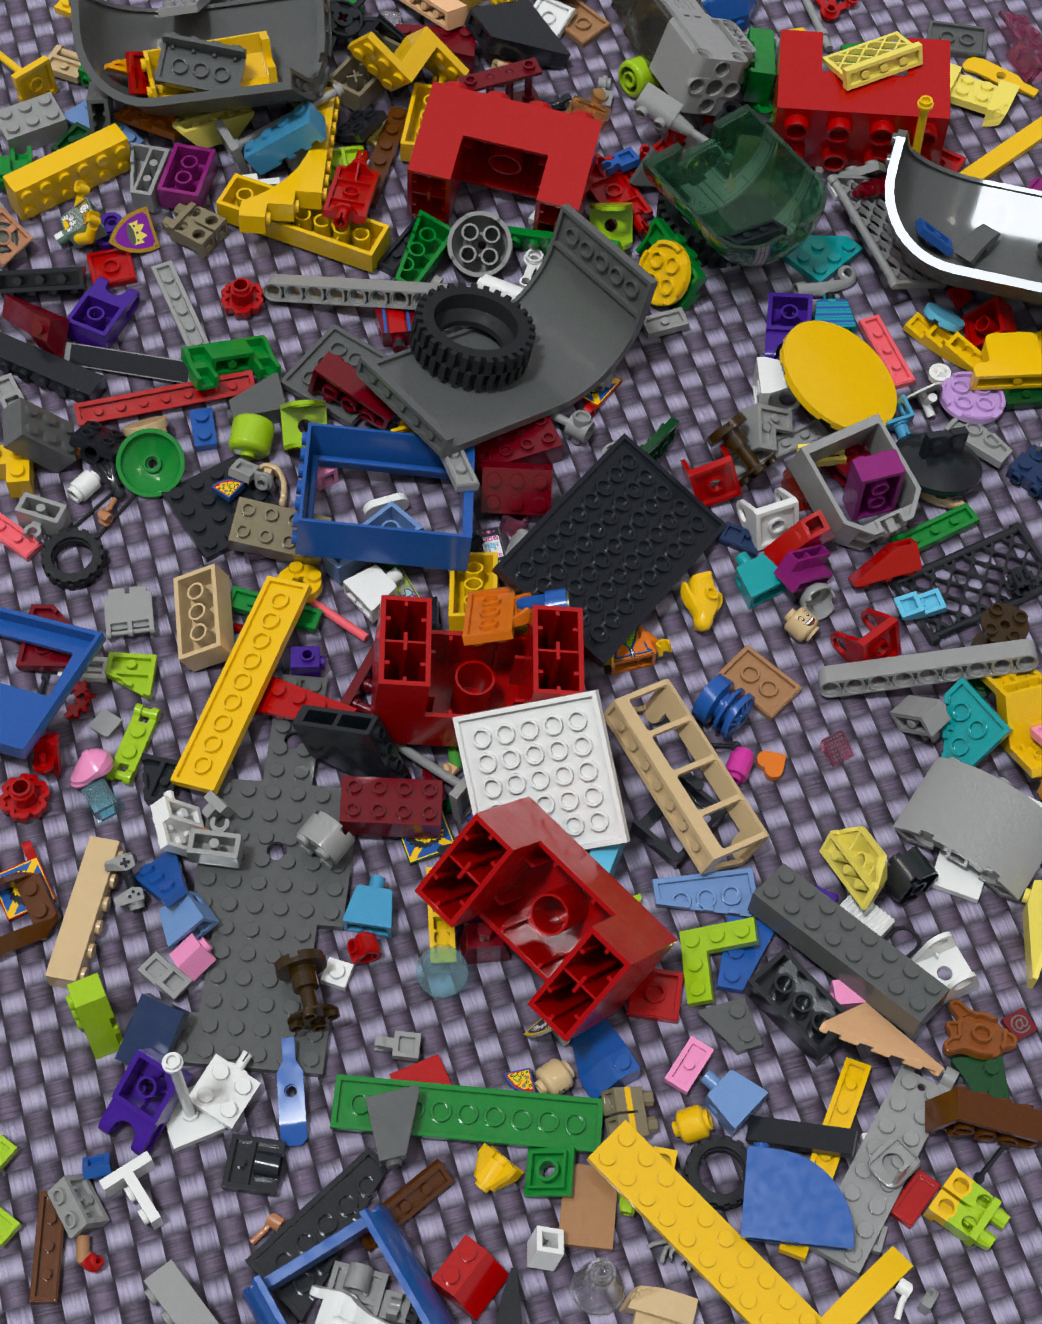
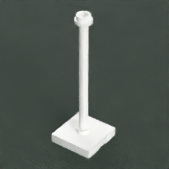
M170 1052L163 1057L162 1067L166 1073L171 1075L180 1101L166 1126L173 1148L177 1152L226 1132V1129L223 1125L193 1106L190 1092L194 1086L189 1088L186 1086L181 1071L184 1064L183 1058L176 1052Z

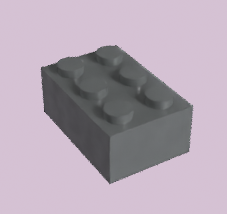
M21 397L2 410L4 448L56 473H59L76 461L75 446L69 444L70 437L74 433L73 423Z

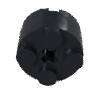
M914 846L902 855L898 852L889 859L890 865L887 867V880L884 887L893 899L903 906L917 899L916 894L921 890L926 892L936 882L939 875L918 847Z

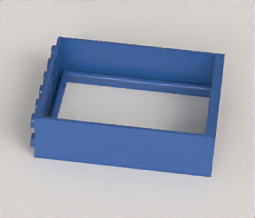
M308 422L307 432L303 431L301 445L306 446V448L301 447V463H299L298 478L302 480H297L296 494L301 496H296L294 510L299 511V513H294L293 527L297 528V530H292L291 544L296 545L295 554L467 571L472 542L474 491L460 492L458 534L313 519L318 466L441 479L450 478L440 456L417 434ZM475 445L464 449L473 471Z

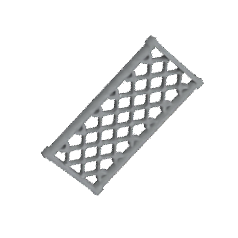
M831 174L827 177L828 183L833 187L886 276L892 290L943 289L947 286L934 279L928 280L927 277L929 276L924 273V277L916 273L915 269L917 268L906 258L903 252L898 251L892 246L894 244L899 247L890 225L885 222V219L888 221L889 219L884 201L879 199L878 196L870 198L872 203L868 200H863L862 197L855 198L857 200L856 203L848 197L847 194L853 197L851 187L855 189L859 183L882 177V175ZM860 203H862V204H864L865 206H867V207L869 208V211H868L867 209H865L864 207H862V206L860 205ZM875 203L883 207L884 211L878 208ZM857 211L864 214L867 217V219H865L864 217H860ZM873 211L879 214L882 217V219L874 215ZM870 219L876 222L879 227L871 223ZM867 227L875 231L877 235L870 233ZM882 228H885L886 230L891 232L892 235L886 233ZM880 236H882V237H884L885 239H887V240L889 241V244L886 243L885 241H883V240L880 238ZM877 244L884 247L886 249V252L880 250ZM890 252L896 255L899 258V261L890 255ZM887 260L896 266V269L890 267ZM902 260L908 263L911 266V269L904 265ZM900 269L905 271L909 275V277L901 273Z

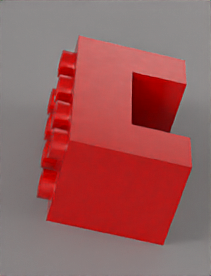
M781 29L774 79L771 128L780 136L779 138H783L778 165L788 169H796L808 164L810 167L819 166L827 171L837 172L849 166H864L865 162L869 160H877L885 164L887 155L892 154L893 146H891L893 133H898L899 129L909 132V141L913 148L920 112L917 102L924 95L932 97L934 106L928 112L920 155L939 165L950 121V40L908 38L911 43L920 42L923 45L922 65L902 71L900 76L891 75L847 91L843 88V80L834 74L833 71H822L823 32Z
M433 81L407 169V215L417 217L421 209L449 225L462 181L536 199L533 230L554 232L562 205L569 204L583 216L596 167L602 121L594 119L590 113L581 110L571 113L553 110L549 104L543 101L536 100L528 104L511 100L507 94L500 91H489L485 94L469 90L465 84L458 81H448L445 84Z
M381 595L372 659L371 714L380 716L393 743L458 747L453 717L585 692L583 608L533 605L525 635H514V639H509L503 643L495 641L484 643L481 646H464L463 631L432 630V598Z
M529 796L475 813L414 890L451 928L480 917L545 981L527 1004L565 1042L615 1014L678 941L670 931Z

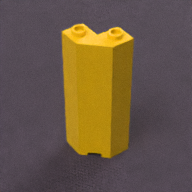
M267 31L206 40H215L226 45H239L247 50L241 87L278 82L276 65L272 59L270 38ZM161 48L143 51L144 59H140L142 72H146L150 86L146 87L148 98L196 93L194 91L155 84Z

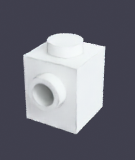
M537 1225L527 1242V1267L554 1271L564 1255V1230Z

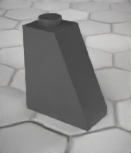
M89 82L86 103L90 131L93 134L113 124V98L105 94L93 82Z
M273 373L230 399V409L226 410L228 422L232 423L233 418L239 414L253 413L266 417L273 424L281 423L280 405L285 403L278 373Z
M418 1085L365 1097L380 1167L386 1166L387 1169L396 1168L402 1165V1161L407 1160L420 1098Z

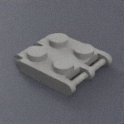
M146 585L129 587V593L125 592V588L108 589V596H103L107 640L112 639L114 636L129 635V637H133L134 634L146 632L155 634L151 590L147 591Z

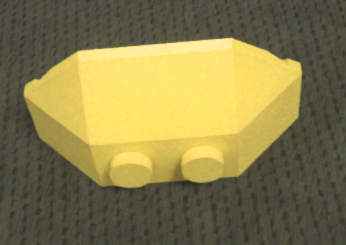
M250 108L179 116L172 123V127L196 146L211 148L223 144L214 125L215 122L222 120L235 140L253 118L254 111Z
M863 826L832 830L819 852L861 909L867 910L876 900L887 880V855Z

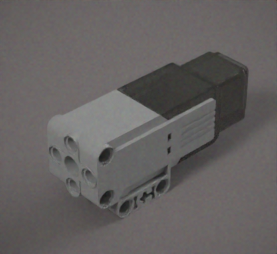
M612 0L611 7L625 25L623 33L638 54L645 60L646 65L667 94L684 105L681 112L716 116L722 111L725 102L734 100L740 90L739 79L744 69L749 67L756 52L755 47L736 23L727 19L712 18L698 0Z

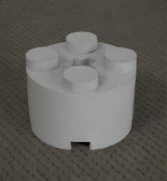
M318 810L313 812L296 833L295 837L301 843L300 848L310 856L313 853L320 857L319 861L328 869L336 866L355 843V838L350 832L346 835L341 829L343 826L323 811L318 812Z

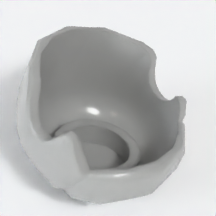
M814 583L803 591L800 605L809 610L818 620H822L833 612L832 599L836 598L831 587L826 583Z

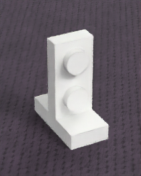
M146 1151L101 1179L99 1183L108 1198L123 1189L130 1202L137 1201L141 1207L137 1213L144 1225L146 1226L150 1223L153 1229L156 1230L163 1226L164 1223L138 1180L156 1168L151 1156Z

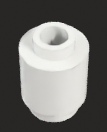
M84 470L69 484L66 492L76 503L86 501L101 487V479L96 472Z

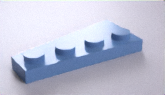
M86 100L64 113L67 124L74 125L78 122L90 128ZM113 114V124L116 123L128 138L129 147L130 142L145 145L144 140L125 123L116 121L115 114Z
M752 867L652 879L651 881L656 907L747 918L754 917L758 919L747 910L752 894L756 891Z

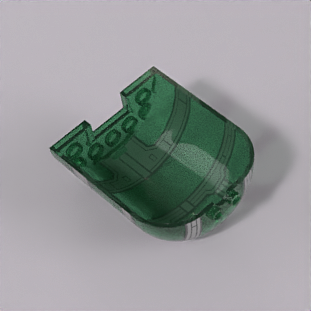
M748 104L713 122L712 138L683 153V147L677 142L642 161L644 174L720 256L737 265L748 267L764 266L788 256L811 235L825 209L827 192L822 179ZM770 219H774L787 227L786 236L781 234L760 245L742 246L723 239L726 234Z

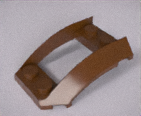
M16 872L0 878V892L16 886L33 922L31 925L0 937V958L27 945L49 939L48 934L61 919V915L41 873Z

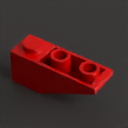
M818 510L798 521L764 548L763 551L778 567L789 551L824 544L836 536L822 511Z
M911 537L888 543L848 577L849 583L855 588L863 589L871 586V583L878 581L884 583L892 581L893 577L900 575H914L915 571L922 570L918 543Z

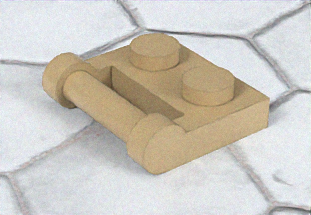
M57 44L47 57L50 60L54 76L79 84L78 68L81 66L77 53Z

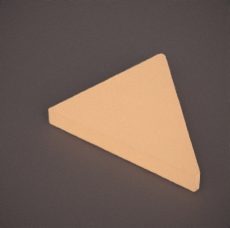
M866 1002L824 1021L819 1028L822 1033H827L828 1030L840 1035L839 1039L856 1046L859 1043L872 1047V1052L882 1056L890 1057L892 1055L902 1058L903 1064L921 1070L922 1067H925L935 1076H939L945 1069Z

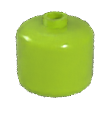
M641 54L627 59L619 67V83L625 94L631 98H638L648 82L657 88L661 87V84L649 69L654 57L651 54Z
M253 413L239 414L233 418L228 448L233 454L241 455L240 457L247 461L262 460L270 454L275 426L272 421L264 416Z

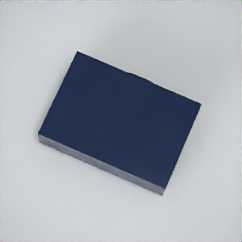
M150 993L142 994L129 1021L115 1059L129 1065L137 1049L152 1048L163 1056L174 1052L190 1012L159 999Z

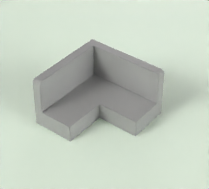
M760 403L740 410L748 419L741 426V430L750 440L747 445L752 452L755 450L770 453L777 451L776 432L784 434L793 432L792 410Z

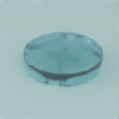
M437 945L432 946L422 954L418 960L416 974L418 982L424 991L431 996L444 998L453 996L462 989L467 980L468 967L460 951L452 946Z

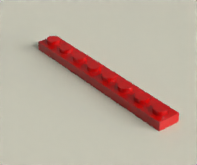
M252 370L219 376L218 388L197 391L190 381L75 403L74 408L78 426L81 427L88 420L105 423L233 398L255 385Z

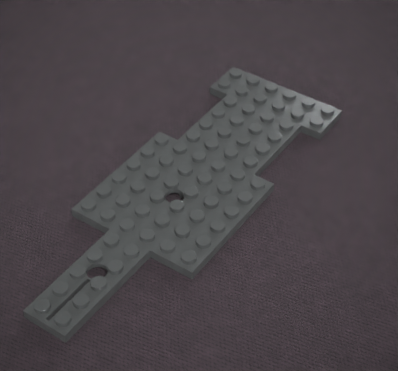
M280 674L279 679L299 687L302 685V688L327 696L328 678ZM273 716L263 781L224 778L217 793L235 811L229 818L230 830L228 833L242 834L244 850L240 869L198 863L193 892L199 893L220 923L212 931L210 944L213 946L211 952L217 960L206 969L199 1013H189L174 1049V1052L182 1056L183 1066L207 1068L215 1054L228 1062L236 1063L244 1050L248 1053L242 1060L243 1062L249 1053L253 1056L246 1065L245 1071L276 1074L282 1063L281 1038L295 1037L296 1061L304 1071V1076L324 1077L330 1024H327V1029L320 1032H312L311 1029L299 1032L289 1031L287 1019L293 1013L303 1009L300 995L294 994L291 982L277 979L274 963L286 954H289L290 958L298 956V950L315 949L318 929L343 931V917L347 907L355 843L332 869L325 867L319 861L320 857L313 853L310 856L300 848L301 843L296 840V833L315 810H318V812L323 811L339 822L341 788L313 785L317 758L308 753L303 743L299 744L297 748H289L285 743L286 737L297 733L292 725L293 720L290 719L280 720ZM222 815L217 819L216 827H223L227 818ZM206 818L205 827L211 830L210 819ZM273 844H278V846L282 844L287 849V853L279 860L271 859L267 854L269 847Z

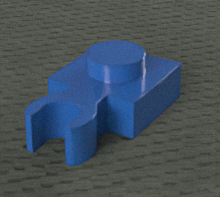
M630 146L612 154L613 159L605 160L601 165L602 170L606 169V175L610 176L619 169L623 173L640 165L641 161L640 157Z

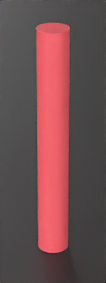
M317 599L308 603L310 607L323 610L325 617L361 641L366 642L369 639L370 634Z

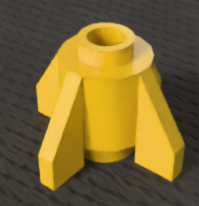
M484 1143L479 1149L474 1177L477 1179L475 1184L485 1193H488L489 1190L496 1192L518 1181L524 1173L522 1169L509 1161L494 1146L490 1147Z

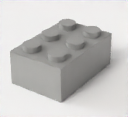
M51 92L0 109V137L9 154L10 148H14L16 154L27 153V146H31L32 150L55 143L69 130L67 120Z

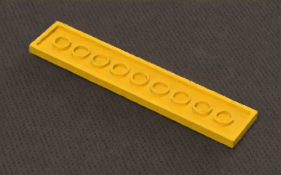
M267 576L171 776L170 781L172 784L208 793L210 790L215 794L218 793L311 594L312 588L310 584Z
M626 1120L586 1159L747 1324H817L816 1322L821 1316L745 1240L740 1239L739 1233Z

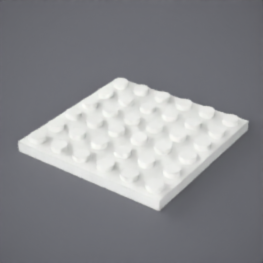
M598 689L452 718L473 816L475 813L529 796L584 850L630 841Z

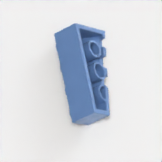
M393 501L362 523L366 525L424 530L418 522ZM322 557L325 572L339 584H342L344 580L369 563L367 561Z

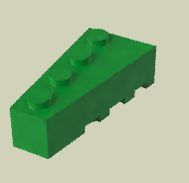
M750 27L747 38L755 47L756 52L749 67L744 69L743 101L767 104L769 96L774 94L773 82L776 75L775 48L777 40L774 39V30Z
M420 209L394 281L426 282L448 253L447 240L451 227Z

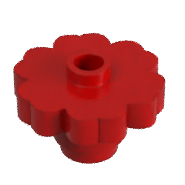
M237 278L232 283H227L225 288L221 290V306L226 314L234 313L235 318H249L251 313L258 314L264 307L263 299L265 296L263 289L259 283L252 284L250 279Z
M23 773L19 778H9L7 783L2 785L1 790L3 794L0 795V807L3 814L10 815L14 822L27 823L31 817L39 819L48 810L47 801L51 799V794L47 783L39 781L37 775Z

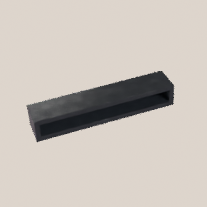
M0 332V370L2 372L11 373L23 381L32 382L41 389H48L55 392L58 396L67 397L76 403L100 399L106 392L107 387L103 375Z

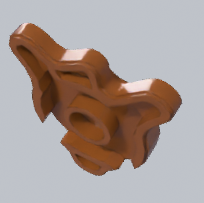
M958 999L950 1001L948 1010L957 1021H947L944 1027L949 1036L942 1046V1051L946 1055L965 1054L975 1059L988 1060L997 1058L1003 1053L1013 1051L1018 1043L1017 1037L1009 1032L1006 1027L1003 1030L997 1023V1017L985 1012L971 1010Z

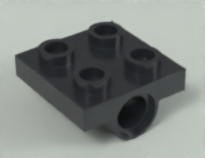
M385 110L354 111L350 118L338 127L335 141L364 142L388 118Z
M88 420L71 435L69 444L80 448V456L84 462L94 464L101 457L112 461L117 456L119 447L127 437L119 430H111L102 426L99 422Z
M232 1133L221 1184L222 1189L276 1197L287 1145L286 1141Z

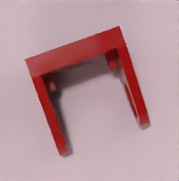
M724 444L719 446L721 459L697 468L690 469L685 459L680 460L692 494L707 507L742 495L733 460ZM720 480L718 484L710 486L712 481Z
M866 608L861 612V619L870 631L861 639L839 631H835L830 635L833 648L848 663L894 657L901 654L898 620L891 615L870 608ZM868 615L875 620V622L877 623V627L872 625V623L868 619ZM837 638L844 643L847 651L839 645Z

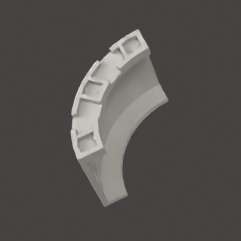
M943 757L936 758L893 825V828L906 842L931 850L936 846L947 852L946 857L966 868L969 864L980 872L978 877L1002 898L1019 901L1042 863V807L1014 788L1007 779L1003 777L997 778L981 769L962 763L954 757H949V759Z

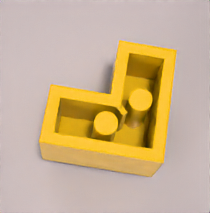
M0 445V480H6L11 498H20L24 492L34 495V462Z

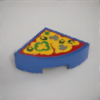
M226 479L215 483L211 488L212 492L230 503L245 486L239 480Z
M530 1068L504 1073L507 1084L515 1091L536 1092Z

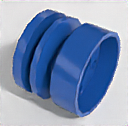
M718 674L706 685L692 709V715L705 725L714 720L712 729L715 732L721 730L720 735L728 739L745 723L756 698L750 693L745 695L746 691L743 688H739L733 693L734 682L724 675Z

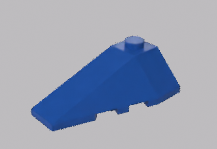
M607 1019L571 1039L579 1081L590 1098H601L602 1091L613 1087H625L639 1079L640 1066Z

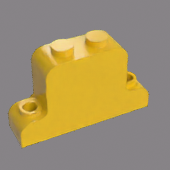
M996 332L986 336L981 351L983 362L977 363L974 366L970 378L971 390L1042 388V353L1038 337L1034 333Z

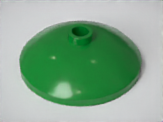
M146 428L130 434L122 442L116 456V469L120 480L131 492L143 497L162 496L161 492H170L172 488L180 483L185 471V455L181 445L172 435L160 429ZM152 460L157 461V466L155 468L150 467V462Z

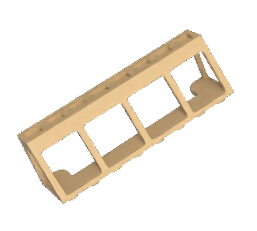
M664 679L613 700L603 713L605 721L700 874L744 865L770 835L670 680ZM654 692L643 706L633 707L630 701ZM643 712L651 723H660L667 716L670 723L653 730H648L637 713ZM673 729L677 731L695 762L676 770L671 768L653 737ZM698 768L701 769L720 799V802L702 810L697 809L678 779L679 776ZM726 808L740 830L733 838L731 846L727 848L720 846L703 817ZM731 854L735 858V860L719 863L721 859Z

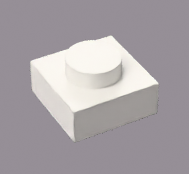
M329 957L327 968L320 979L321 984L346 991L354 971V964Z

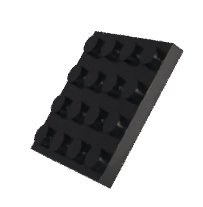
M235 455L179 483L170 492H161L162 498L206 562L231 551L228 538L239 497L280 506L270 491L259 490L255 486L254 480L249 484L243 482L245 488L230 503L212 492L211 487L219 481L226 479L237 480L228 476L230 466L238 458H241V455Z

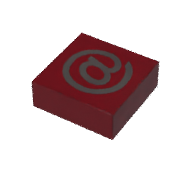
M1024 1008L1015 1011L1000 1021L1004 1029L1006 1027L1009 1032L1017 1037L1018 1042L1031 1036L1038 1030Z

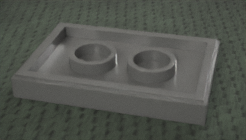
M929 20L926 39L950 40V57L963 59L977 57L985 59L989 28Z

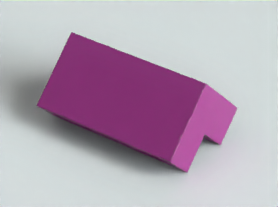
M823 544L789 551L774 574L792 593L804 591L806 587L814 583L827 584L834 575L824 565L831 553Z

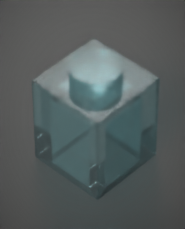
M104 778L89 783L81 790L85 802L98 824L121 812L118 801Z

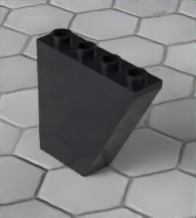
M517 0L470 8L464 23L482 49L487 53L520 61L535 57L539 65L558 70L565 68L571 55L529 0Z
M310 705L301 706L292 725L311 756L354 776L412 779L379 715Z

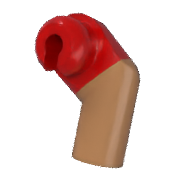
M79 1235L76 1237V1262L88 1272L94 1273L101 1270L104 1265V1259L101 1255L98 1256L90 1251L89 1235Z

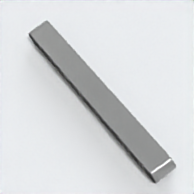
M274 274L264 286L263 294L268 300L276 302L416 310L419 299H422L420 294H428L432 288L437 290V286L440 285L447 289L448 284Z
M1019 639L828 665L822 667L818 672L819 691L824 697L833 698L958 681L962 677L968 680L1028 672L1038 666V657L1035 643L1032 640Z

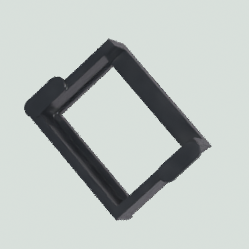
M379 14L373 22H367L358 34L361 37L375 29L380 34L400 44L406 37L404 33L382 14ZM351 51L348 53V56L350 57L352 56ZM408 84L392 92L393 95L399 97Z
M691 772L678 777L693 803L699 808L704 809L718 803L702 790L704 788L703 782ZM656 804L640 821L635 819L632 822L630 833L637 835L676 870L689 855L685 848L678 853L649 830L663 815L661 809ZM725 808L709 815L712 819L707 825L712 832L724 821L727 812Z

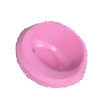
M99 748L84 750L70 776L71 786L77 789L83 788L93 780L110 772L114 762L109 752Z

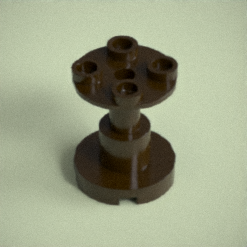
M742 412L728 420V423L720 426L707 438V442L711 447L722 442L730 454L736 453L748 468L749 472L739 479L741 487L752 480L751 476L755 479L765 471V465L768 468L778 460L775 454H772L760 463L747 445L750 440L740 429L748 420Z
M998 602L991 604L990 608L985 610L981 617L980 626L982 632L974 637L971 646L1026 639L1029 633L1027 613L1012 605Z
M313 948L298 950V956L290 958L289 954H286L274 963L276 976L281 981L291 982L293 992L296 995H300L303 1009L293 1013L287 1019L289 1031L299 1032L311 1029L312 1032H320L327 1029V1023L339 1018L340 1012L339 1008L335 1005L318 1004L315 992L319 988L317 975L327 968L325 954L323 955L322 950Z

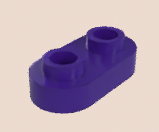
M109 212L101 217L108 235L96 240L97 246L102 250L115 248L108 241L113 229L122 219L118 213Z

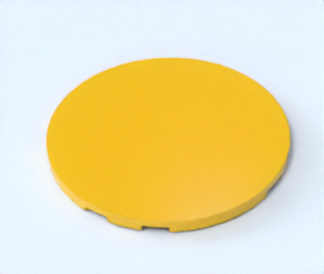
M818 320L800 323L785 336L782 348L780 349V364L783 365L785 371L784 378L796 399L816 419H823L831 424V428L837 431L876 414H879L884 424L892 420L897 407V393L894 382L884 362L861 338L839 325Z

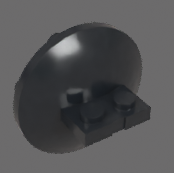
M965 426L944 431L915 432L902 437L896 442L898 449L919 483L921 492L934 495L939 499H946L947 497L965 496L976 488L982 476V464L975 452L965 445L969 435V431Z

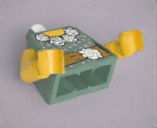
M77 180L74 185V191L79 193V195H76L73 208L60 218L64 229L55 234L54 237L60 246L71 241L76 248H82L108 234L99 211L88 197L85 196L90 193L89 186L86 182Z

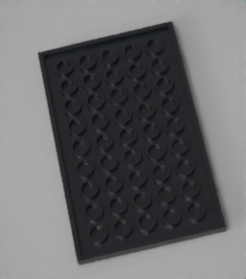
M624 433L492 569V572L518 595L531 592V596L545 594L546 590L567 588L571 594L573 607L583 608L584 654L602 668L726 528L727 524Z

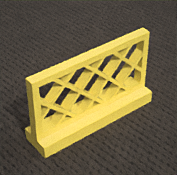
M896 31L822 57V63L843 80V88L849 91L922 65L923 45L920 42L911 43Z

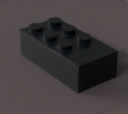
M785 948L747 981L743 990L746 995L816 1067L845 1042L839 1039V1034L829 1030L827 1033H822L819 1028L824 1021L846 1010Z

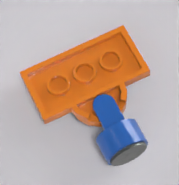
M506 586L468 592L462 635L464 646H481L484 643L495 641L503 643L509 639H514V628L528 625L533 605L573 607L570 591L567 588L546 590L545 594L531 596V592L517 595L514 590Z

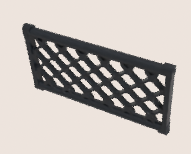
M1016 522L1009 525V528L923 565L922 570L915 571L914 575L893 577V580L887 583L897 597L905 595L900 587L901 585L910 589L911 592L919 591L923 593L932 590L933 582L942 583L947 586L946 592L941 593L944 602L951 600L959 603L958 611L947 609V612H944L955 616L954 624L949 626L942 622L941 615L943 613L939 614L938 620L926 617L913 619L929 645L934 646L940 643V640L980 623L983 613L988 609L986 605L980 602L983 595L994 598L995 603L1001 602V604H1008L1014 607L1042 595V578L1039 576L1042 569V554L1023 530L1020 523ZM1014 535H1017L1023 544L1014 542ZM1002 542L1009 547L1008 553L995 551L994 544ZM1011 548L1023 549L1025 551L1024 557L1012 556L1010 554ZM982 550L989 555V561L976 560L975 553ZM1027 552H1030L1036 562L1026 558ZM992 556L1004 558L1006 561L1005 565L1001 567L992 564ZM962 559L970 564L969 570L957 569L955 561ZM1009 560L1021 563L1023 568L1024 565L1036 567L1038 571L1035 576L1034 588L1031 592L1022 596L1016 594L1010 599L1000 594L1001 587H1006L1004 575L1011 570L1007 567ZM972 565L985 567V575L973 573L971 571ZM943 568L949 571V579L945 580L936 577V570ZM988 570L1000 571L1002 573L1001 579L997 580L988 577ZM957 573L966 576L965 584L953 582L952 575ZM923 576L925 579L930 580V587L923 588L917 586L916 579ZM969 578L981 580L983 582L982 587L978 589L969 586ZM989 582L998 585V592L992 593L984 590L985 583ZM949 587L962 589V597L949 595ZM965 592L977 593L979 595L978 602L966 600L964 598ZM965 604L975 607V614L968 617V615L961 612V606ZM926 623L935 625L936 632L932 633Z

